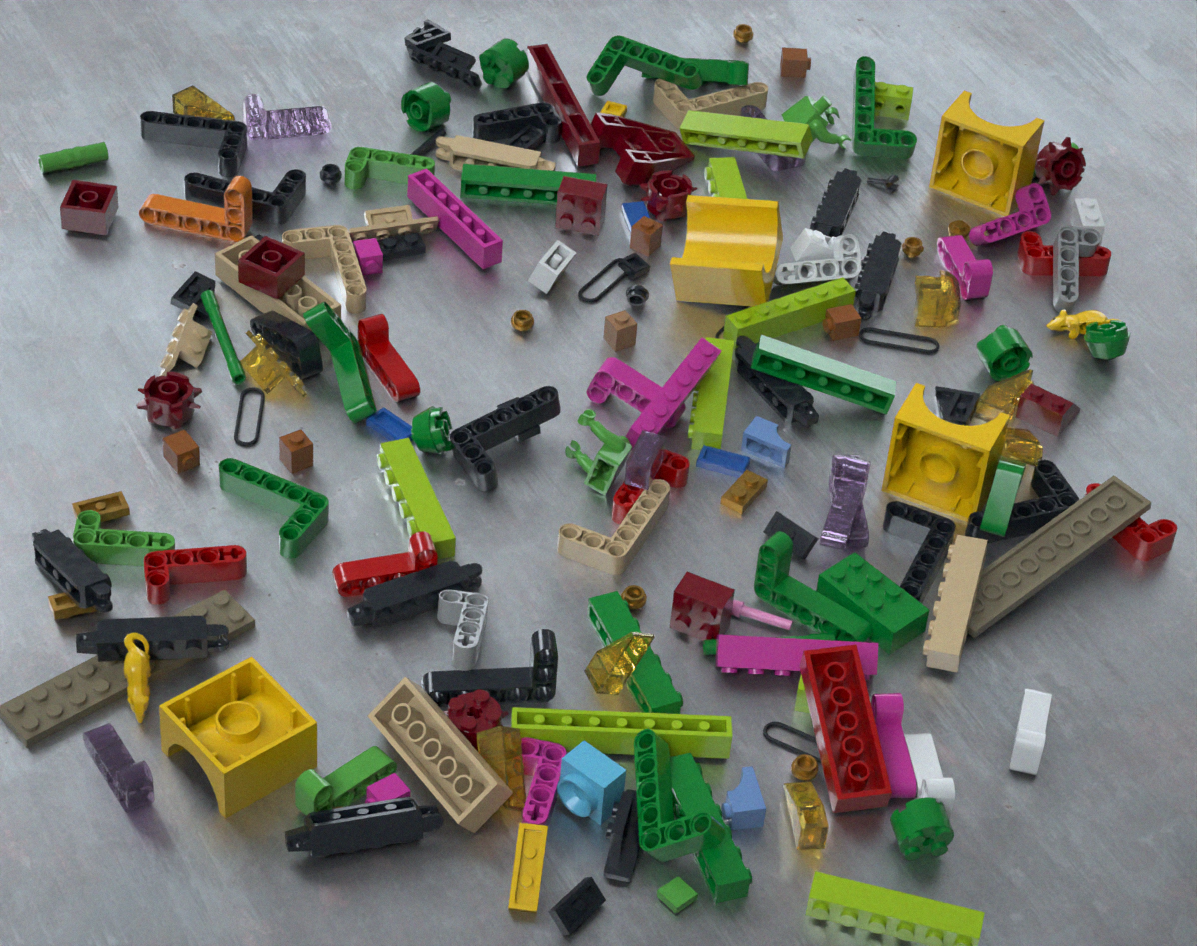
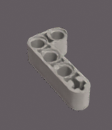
M1064 226L1061 227L1053 244V306L1059 313L1061 310H1066L1067 313L1071 312L1078 299L1079 257H1091L1096 252L1101 241V235L1095 229Z
M444 590L439 594L437 619L443 624L457 626L453 641L452 666L461 671H468L476 666L487 624L489 600L485 595L479 593Z

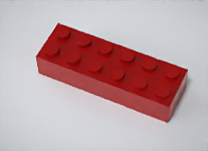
M857 644L804 650L799 666L832 812L841 813L887 807L892 790Z

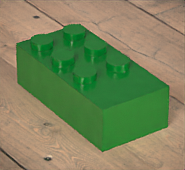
M856 552L819 574L816 591L867 620L873 629V634L869 639L874 643H878V646L887 654L891 655L925 632L930 610Z

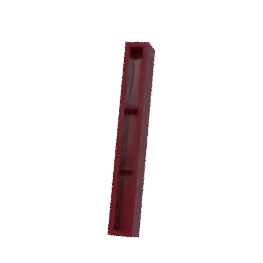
M548 44L527 46L528 72L543 101L551 104L561 118V136L577 166L599 164L600 141Z

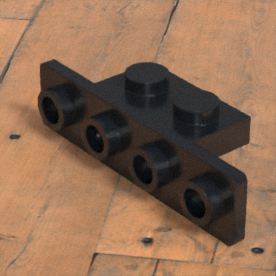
M442 42L438 43L432 53H428L410 44L406 47L410 59L415 63H423L434 71H442L452 79L458 78L468 86L474 85L479 88L482 86L479 75L470 71L476 62L474 56Z
M627 789L622 792L620 802H614L611 818H615L614 823H608L605 839L610 840V846L603 876L630 882L638 857L640 843L636 790Z

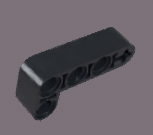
M545 102L481 113L473 118L472 138L489 142L512 138L530 124L547 132L546 140L543 142L554 144L560 141L561 118L554 107Z
M273 310L250 320V327L255 337L289 355L292 371L298 380H304L323 371L319 342L311 330Z

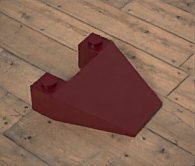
M595 113L592 119L591 126L600 141V149L604 147L613 148L620 156L615 172L626 185L632 186L648 183L649 179L652 178V174L665 170L672 171L695 158V155L674 131L614 114Z

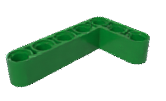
M620 35L613 36L607 42L586 76L591 92L595 96H603L609 91L624 66L690 90L699 88L703 83L699 66L695 62Z
M862 56L856 62L853 76L852 150L860 156L897 159L911 158L917 143V137L913 132L874 128L875 61L870 57Z
M684 58L695 62L699 66L703 81L748 85L749 63L746 61ZM641 72V77L643 78H657Z
M325 301L304 312L303 316L307 325L331 353L344 408L349 419L354 424H357L377 412L360 345L355 335Z
M1002 457L999 460L982 519L981 531L1005 537L1017 491L1021 485L1027 463Z
M226 458L220 461L219 486L222 490L289 517L279 530V553L284 558L294 559L300 556L329 521V500L325 495L234 458Z
M778 531L760 546L754 591L761 600L818 633H834L835 641L866 642L872 636L873 629L867 620L789 576L793 542L786 533Z
M651 729L640 731L634 739L640 847L657 861L666 862L720 844L725 837V828L709 813L698 812L674 820L669 745Z

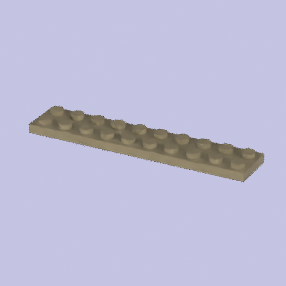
M1113 475L983 569L967 633L973 638L980 635L1150 510L1151 501Z
M225 589L172 616H202L206 619L207 624H224L229 629L228 641L255 627V619ZM96 655L0 705V718L28 748L126 696L128 684L124 676V661L98 662V656ZM196 658L149 660L151 676L148 678V684Z

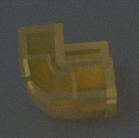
M940 270L939 277L916 276L914 282L916 300L913 311L915 326L941 328L947 327L948 323L956 319L958 320L961 295L957 278L950 272Z

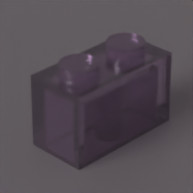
M642 430L626 461L624 484L645 490L649 489L664 459L665 436Z

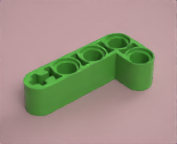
M354 147L350 150L345 162L344 184L347 188L354 190L362 188L367 178L408 184V175L426 168L435 176V161L424 156L367 147Z
M93 510L83 511L77 516L73 543L78 549H82L85 555L96 564L144 567V557L146 554L153 551L176 550L175 538L171 534L101 529L100 515Z
M372 746L324 778L313 769H308L296 781L295 805L306 816L311 812L330 810L335 807H348L367 794L368 786L395 773L397 763L379 747Z

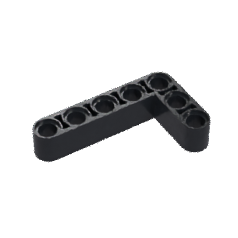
M146 111L140 115V130L143 139L219 149V174L224 177H233L238 174L247 148V125L245 123L157 111Z
M298 169L288 171L273 192L252 187V219L274 225L285 224L306 195L305 172ZM196 172L189 173L184 177L185 199L224 208V193L231 181Z
M553 386L541 387L451 432L450 442L453 455L479 490L491 491L498 485L494 461L486 451L558 416L561 412L557 389Z
M1045 459L1039 460L1035 463L1031 479V487L1039 498L1014 503L1005 537L980 530L985 510L969 515L965 536L988 540L987 544L1032 534L1079 501V497L1053 462Z
M892 501L886 505L883 529L889 534L921 545L900 587L920 603H923L948 555L956 525L949 518L903 502Z
M540 629L532 634L529 667L432 671L422 676V688L439 708L448 707L452 698L465 693L475 692L479 689L487 691L490 697H493L500 705L548 702L556 694L559 656L555 633L549 629Z

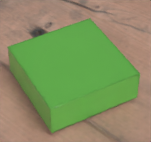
M679 876L657 890V897L675 914L695 902L698 893Z

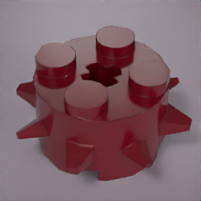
M1066 137L1062 143L1049 142L1037 154L1035 172L1040 180L1038 184L1042 185L1045 183L1050 185L1052 196H1055L1060 189L1073 190L1083 178L1081 176V173L1085 171L1083 166L1086 167L1085 157L1081 153L1083 148H1073L1070 137Z
M671 170L659 171L652 175V179L648 183L640 185V188L647 193V196L641 198V201H646L647 209L655 215L657 220L667 221L668 219L687 216V197L697 190V187H692L691 179L685 174L681 177L672 174L673 171Z
M167 372V376L156 378L153 375L146 381L144 388H138V391L144 394V399L137 403L136 407L137 409L145 410L146 418L151 423L169 426L171 429H178L183 427V423L193 416L195 408H201L200 405L194 402V398L202 393V389L193 387L189 382V378L181 373Z
M479 689L475 692L465 693L452 698L448 704V711H443L479 754H485L493 750L499 738L509 737L510 731L501 724L502 719L509 714L508 711H502L500 704L493 697H490L489 693L485 690Z

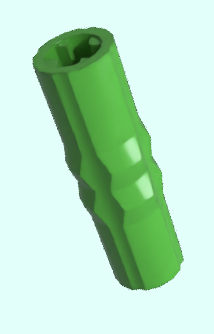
M105 142L76 146L38 155V163L42 174L83 167L88 164L109 160Z

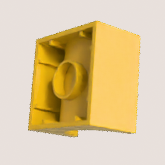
M964 90L941 117L929 187L1002 216L1011 215L1018 206L1015 198L1017 190L1030 185L1032 182L1045 120L1036 117L1030 123L1020 126H1002L987 122L970 108L972 93Z
M688 195L686 201L687 234L682 258L672 257L670 261L676 301L751 307L768 302L783 242L779 201Z
M915 383L894 418L881 491L968 522L969 515L982 511L989 498L1001 458L1010 415L1000 412L992 421L975 426H964L947 422L933 414L926 406L923 399L925 385Z
M252 656L159 705L162 752L169 757L185 748L193 755L206 773L216 795L219 812L225 819L297 779L304 771L317 768V722Z

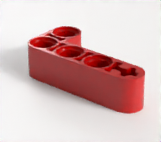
M1026 231L1022 233L1017 254L1021 270L1025 274L1032 276H1053V245H1043L1040 235L1035 232ZM1098 246L1093 256L1079 257V276L1106 275L1111 259V251L1106 247Z
M378 314L359 320L358 343L362 356L393 400L400 402L419 396L421 391L418 379L389 341V325L386 317L383 314Z
M661 447L648 448L615 493L612 505V520L617 524H621L648 483L652 480H664L673 488L685 487L688 482L690 467L688 458Z
M1089 484L1086 488L1084 496L1089 494L1091 491H1093L1101 484ZM1139 517L1112 538L1134 558L1140 561H1150L1172 549L1178 528L1173 521L1168 519H1160L1148 525Z
M420 531L410 537L408 552L343 562L333 568L332 575L338 593L341 596L363 595L365 589L437 565L438 555L431 535L428 532Z
M239 545L153 551L144 557L146 598L154 605L168 602L170 599V585L239 580L247 574V552Z

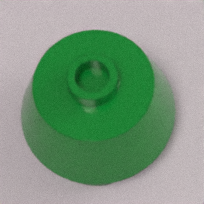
M1110 320V324L1099 326L1098 322H1093L1086 326L1084 340L1093 357L1111 360L1126 353L1131 333L1128 331L1124 321Z
M431 406L413 417L411 435L419 451L442 455L445 451L452 450L451 442L449 441V430L453 429L448 412H443V407L436 408Z

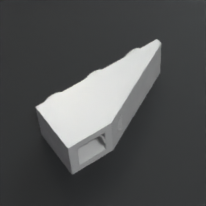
M804 228L790 249L796 262L834 259L833 242L837 237L831 238L817 230L812 231ZM842 242L843 249L848 251L850 244ZM860 249L861 264H863L864 258Z

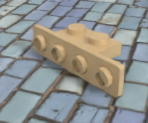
M410 205L367 210L364 213L367 226L350 228L349 234L352 242L371 238L380 240L390 236H402L418 232L427 234L436 230L439 220L437 216L413 220Z
M194 303L188 310L184 308L177 319L180 324L178 323L171 335L174 339L169 342L166 348L168 354L164 356L160 363V367H162L160 376H167V372H170L175 366L178 357L196 368L202 362L212 331L192 320L197 305Z

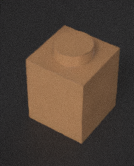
M624 310L605 316L603 339L610 347L617 352L635 346L637 322L629 313Z

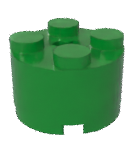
M504 38L479 55L483 79L487 84H493L499 88H507L522 78L528 71L529 60L524 50L520 51L517 47L519 44L514 40Z
M432 82L406 92L402 96L401 109L403 114H407L408 120L406 121L408 125L418 132H423L446 123L450 116L451 96L447 91H443L440 86Z
M1007 325L998 326L994 332L985 339L980 340L976 345L979 359L995 381L1002 382L1000 378L1008 377L1009 380H1013L1019 377L1029 368L1030 357L1033 358L1032 351L1020 333L1014 328H1008Z
M931 797L919 798L905 803L906 809L900 813L898 809L893 812L890 822L900 851L906 860L913 861L921 855L932 853L933 856H941L948 851L947 846L954 838V831L942 802L939 804L935 798Z

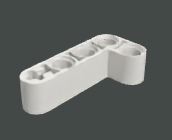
M852 234L838 236L833 242L834 259L778 264L773 283L785 285L836 280L842 277L844 279L856 277L861 271L858 239ZM844 239L848 240L850 244L848 251L842 247ZM846 262H849L852 266L849 274L844 269ZM825 264L830 267L828 276L822 271ZM803 266L808 269V276L806 278L802 277L800 273ZM792 271L791 276H779V272Z
M1025 688L1009 770L1037 775L1046 738L1045 730L1052 694Z
M930 733L904 734L916 778V796L914 800L926 797L935 798L937 803L940 804L942 802L950 820L955 800V785L952 777L943 778L932 735Z

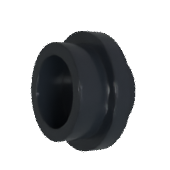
M326 164L322 167L319 177L328 184H334L341 180L342 172L337 165Z
M641 285L631 286L626 290L627 301L635 306L644 305L649 298V292Z

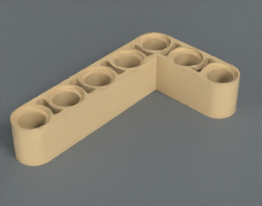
M658 79L654 85L653 102L667 119L679 129L688 110L734 116L763 110L766 108L768 86L762 82H753L748 85L688 99L675 84Z
M330 225L285 231L282 234V243L305 252V259L330 257L346 310L353 314L365 311L366 285L349 231L345 226Z
M661 479L650 481L611 538L576 524L568 523L562 525L558 532V553L563 557L611 575L623 574L667 510L670 485Z

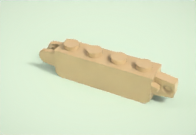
M456 135L455 138L439 137L436 139V145L440 147L436 150V157L450 161V166L457 170H462L463 164L555 171L556 163L541 158V152L460 135Z

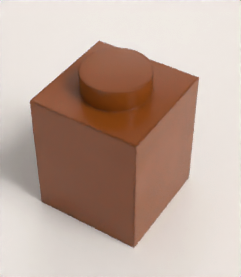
M782 47L780 76L806 78V71L811 69V57H808L807 49Z
M643 216L631 227L630 249L649 257L661 246L663 224Z
M852 304L826 309L823 329L833 341L859 336L861 317Z
M185 429L162 438L163 457L177 474L200 466L199 446Z
M301 429L279 437V460L291 474L313 466V443Z

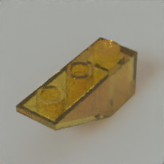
M193 85L172 95L174 114L235 121V117L230 111Z
M1029 369L989 385L978 399L975 417L985 422H990L1002 412L1010 415V421L1016 406L1018 407L1020 395L1031 383L1034 384V381L1031 380L1033 370Z
M1007 428L1001 456L1028 465L1038 466V460H1041L1043 456V445H1040L1039 440L1028 429Z
M631 632L596 651L584 670L596 694L619 695L654 640V634Z
M499 726L478 732V753L513 792L503 803L504 808L523 812L526 803L520 729Z
M784 783L783 787L797 850L825 849L829 825L824 805L812 783Z

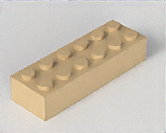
M252 235L215 253V275L262 313L273 310L311 330L304 319L303 313L325 301L341 319V304L305 276L278 300L239 283L238 259L259 242Z
M406 676L368 715L369 719L453 819L467 830L475 833L513 794L510 788L426 691Z

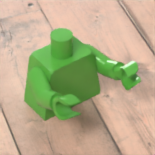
M824 95L817 102L810 96H805L781 114L785 122L809 124L813 141L817 138L823 143H837L842 149H846V146L843 144L845 140L851 141L847 134L838 136L828 132L826 129L828 122L835 124L831 114H835L839 119L840 117L837 108H829L832 103Z
M587 409L580 415L577 422L580 425L589 426L590 430L604 444L596 454L594 461L580 451V445L574 440L571 441L570 445L576 451H572L567 446L565 454L570 459L576 458V462L588 474L584 484L606 495L624 467L632 446L628 438L617 436L607 430L599 421L594 419L596 413L592 409Z

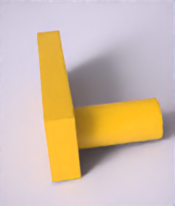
M519 822L508 910L537 913L548 826Z

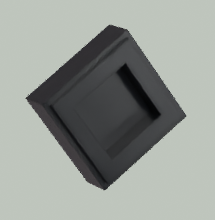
M636 252L620 259L617 265L631 279L648 273L651 267Z

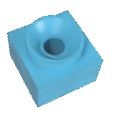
M584 740L562 758L560 781L557 783L558 795L563 804L572 813L580 817L588 816L601 825L612 816L614 802H620L625 788L626 769Z

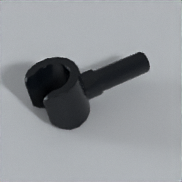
M891 175L887 180L868 178L867 183L882 185L887 191L892 192L899 186L894 184L899 180V177Z

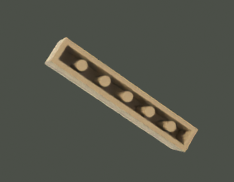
M957 535L955 545L950 544L947 559H950V563H945L943 578H946L945 582H940L938 597H941L940 601H935L933 616L936 619L935 621L930 620L928 636H931L930 640H925L923 655L927 656L926 667L958 673L986 559L988 540Z

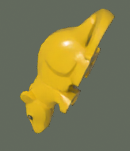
M1061 310L1060 315L1054 317L1046 327L1059 332L1067 330L1070 332L1068 334L1069 338L1075 339L1079 334L1085 335L1086 326L1093 322H1098L1099 326L1110 324V320L1119 319H1108L1106 315L1097 310H1088L1075 315H1068L1066 310Z
M130 633L124 638V644L129 652L125 657L123 670L128 684L127 700L135 714L138 723H142L151 695L150 686L148 685V678L151 676L150 656L148 655L149 644L143 635ZM135 639L140 640L144 644L145 652L133 643Z

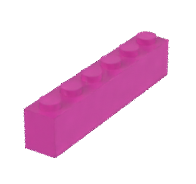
M427 168L408 175L407 197L428 217L437 216L439 220L437 226L482 269L502 262L503 240Z
M703 337L698 341L630 427L625 437L630 441L631 451L642 457L713 367L721 353L720 349Z
M717 635L715 667H722L721 672L737 673L738 668H748V674H764V669L775 670L774 675L790 676L791 671H800L799 665L804 650L857 644L865 680H870V675H877L878 643Z

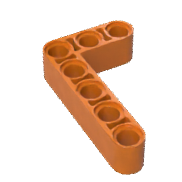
M235 176L224 193V208L159 194H150L141 206L139 216L144 222L239 242L246 237L253 223L252 185L246 177Z

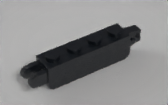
M844 168L842 172H836L834 179L830 178L827 191L823 193L822 202L818 204L816 217L813 216L810 229L813 231L817 230L831 238L843 235L859 198L861 178L857 176V171Z
M883 231L880 236H875L873 243L868 245L862 270L854 287L856 290L855 307H859L858 314L862 319H868L872 315V311L878 312L884 308L899 261L898 255L902 244L896 239V234Z
M748 336L737 337L736 345L739 346L735 350V356L738 359L737 372L784 422L793 423L799 421L805 427L817 424L819 414L813 407L814 398L812 394L799 384L752 369L751 363L757 343L755 344Z
M43 529L32 533L35 564L79 608L93 606L102 613L113 610V603L110 601L112 594L110 577L108 574L103 573L97 564L85 555L82 549H78L72 540L66 537L59 529L52 532Z
M450 560L369 587L363 593V602L347 609V617L353 626L370 623L373 629H377L432 609H437L439 594L444 590L469 592L475 590V588L478 589L482 583V579L479 577L482 574V565L471 563L460 567L458 562Z
M202 616L102 619L97 623V631L76 634L77 653L97 654L98 662L124 661L129 652L124 644V638L130 633H139L147 639L149 644V660L208 657V652L224 651L229 648V641L227 639L229 634L228 627L224 626V624H207L206 619ZM135 639L133 643L145 652L144 644L140 640Z
M409 796L311 812L304 818V826L285 831V844L288 852L309 851L311 857L324 858L336 853H354L365 848H383L389 844L411 843L414 840L423 839L424 832L440 829L444 825V820L436 805L418 806L416 801Z

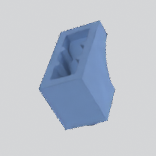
M756 416L743 432L741 451L785 469L789 463L792 445L785 442L778 435V424Z
M753 766L742 767L738 787L732 791H727L726 801L722 803V816L724 820H728L731 831L764 826L766 806Z

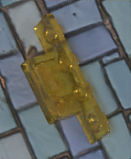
M248 330L246 335L255 343L256 347L240 361L243 368L267 394L286 378L305 397L307 393L302 389L305 384L296 374L291 377V368L283 360L280 363L277 361L280 356L271 347L265 348L268 343L259 333L254 336Z

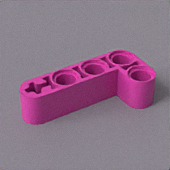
M1033 183L1018 189L1015 198L1019 212L973 227L969 232L971 243L975 246H982L1048 223L1051 219V211L1043 188L1039 184Z
M962 235L939 237L937 240L938 254L962 298L968 300L988 297L993 276L991 261L989 259L976 260Z
M609 357L593 377L586 393L591 401L598 404L604 403L608 396L613 394L642 413L662 387L619 359ZM685 404L681 406L666 428H672L676 425L685 412Z
M873 694L871 706L892 790L890 799L914 798L916 796V778L901 725L904 712L902 694Z
M527 737L521 738L515 743L514 769L518 773L534 776L523 809L522 823L549 827L558 797L557 783L560 781L562 758L566 755L565 748L558 743Z

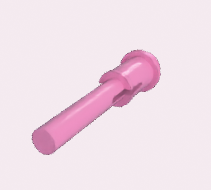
M733 600L732 615L738 618L742 615L790 631L793 624L792 620L745 606L743 601Z

